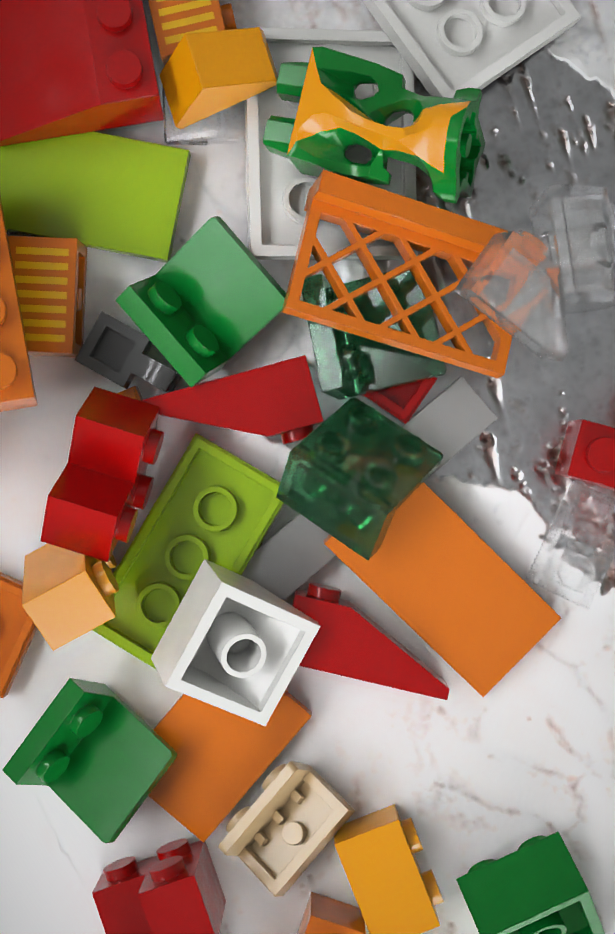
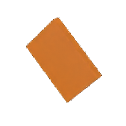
M285 690L266 726H263L182 694L153 729L177 752V757L151 791L149 797L204 843L311 718L312 712Z

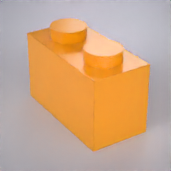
M47 543L25 555L22 607L53 651L116 617L114 593L119 591V586L112 573V569L117 566L113 553L109 561L105 562Z
M393 804L345 823L334 836V845L369 934H421L439 927L440 923L435 906L443 903L444 900L432 869L422 873L414 853L422 851L423 846L412 818L401 821L397 808Z

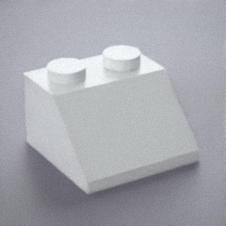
M204 559L156 647L151 660L166 687L266 726L321 626L318 622L253 580Z

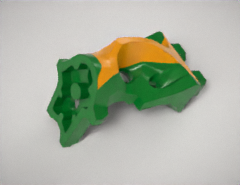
M312 47L309 63H281L276 82L277 94L281 100L297 102L299 106L295 119L270 116L266 123L263 144L271 153L290 159L301 174L318 177L324 169L369 184L390 185L392 175L387 171L388 158L407 162L419 167L430 177L435 196L444 202L456 204L459 197L471 199L477 165L485 148V139L478 118L482 91L476 88L456 90L453 98L422 96L406 90L404 76L396 71L326 47ZM360 84H376L378 86V92L373 97L360 100L355 95V90ZM405 114H411L414 117L413 123L408 127L388 126ZM356 145H360L369 149L373 155L369 162L360 164L348 160L345 152Z

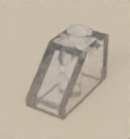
M519 230L517 233L515 231L494 234L454 291L540 359L562 362L569 353L560 268L545 256L548 252L546 245L529 232Z
M572 479L525 579L536 586L589 610L615 554V498Z

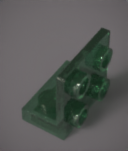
M410 270L387 281L404 310L426 299ZM317 274L305 279L302 289L304 302L325 307L338 300L324 275ZM370 277L344 283L348 292L351 293L372 280ZM377 288L354 300L366 321L379 325L393 317ZM430 305L408 316L420 338L430 341L440 338L436 315ZM343 306L335 310L347 315ZM308 321L321 392L338 400L441 376L447 371L445 362ZM397 323L389 327L401 331Z
M352 397L290 451L276 498L369 561L381 548L395 511L440 466L443 454L421 438L413 435L376 411L373 407L365 404L358 398Z

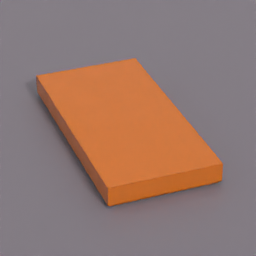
M402 461L323 540L324 544L482 697L561 619L507 563Z

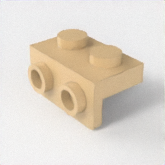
M294 761L279 765L266 777L262 784L264 792L252 806L244 807L231 818L226 826L228 834L218 845V848L226 856H238L275 897L285 895L355 812L310 765Z

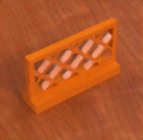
M323 169L308 192L304 208L306 216L282 313L497 379L505 374L526 270L536 261L540 241ZM319 220L339 225L351 245L328 257L316 237ZM359 232L367 234L369 236L362 239ZM379 239L394 243L405 261L404 264L384 275L367 248L368 245ZM413 250H416V251H419V252H423V253L420 254V255H418V256H416V254L414 253ZM356 252L372 281L349 293L333 264ZM312 253L317 263L308 268ZM433 256L447 260L458 281L438 292L421 265L422 262ZM466 267L475 269L476 271L469 273ZM410 270L426 299L404 310L387 281ZM320 271L324 273L338 297V300L325 307L300 300L305 279ZM485 273L508 280L503 302L491 309L474 282V279ZM463 287L479 316L458 327L441 298ZM377 288L393 316L379 325L366 321L354 302L355 299ZM430 305L447 334L435 341L420 338L408 316ZM343 306L347 315L335 310ZM501 311V313H500V318H499V323H498V321H497V319L495 318L494 314H496L497 312ZM483 322L494 341L491 359L473 354L462 332ZM397 323L401 331L389 327ZM451 340L455 348L443 345V343Z

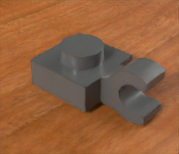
M103 311L75 358V361L125 389H128L136 375L168 393L174 391L181 378V375L147 356L153 343L146 335Z

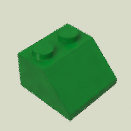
M555 832L547 837L543 835L532 837L523 842L517 851L498 860L487 859L473 865L467 874L456 879L479 934H605L590 892L559 832Z

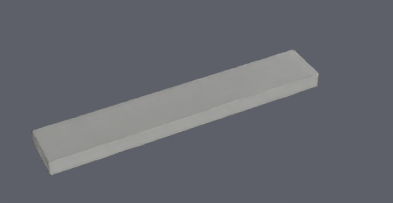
M463 376L459 377L406 424L401 426L263 543L255 552L242 576L253 580L274 595L285 600L336 557L324 544L323 540L401 461L424 482L493 424L498 417Z

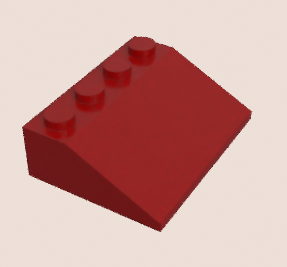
M0 0V147L164 120L143 0Z

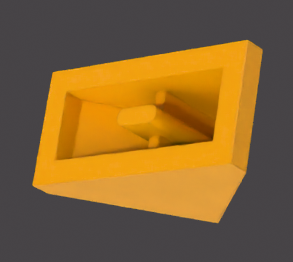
M260 27L184 34L159 74L175 126L180 130L277 86L278 78L264 31Z

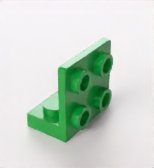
M215 216L210 218L156 275L129 285L115 301L192 388L219 371L282 311L286 292L222 218Z
M69 678L2 771L16 785L49 786L103 843H113L174 762L177 752L106 684Z

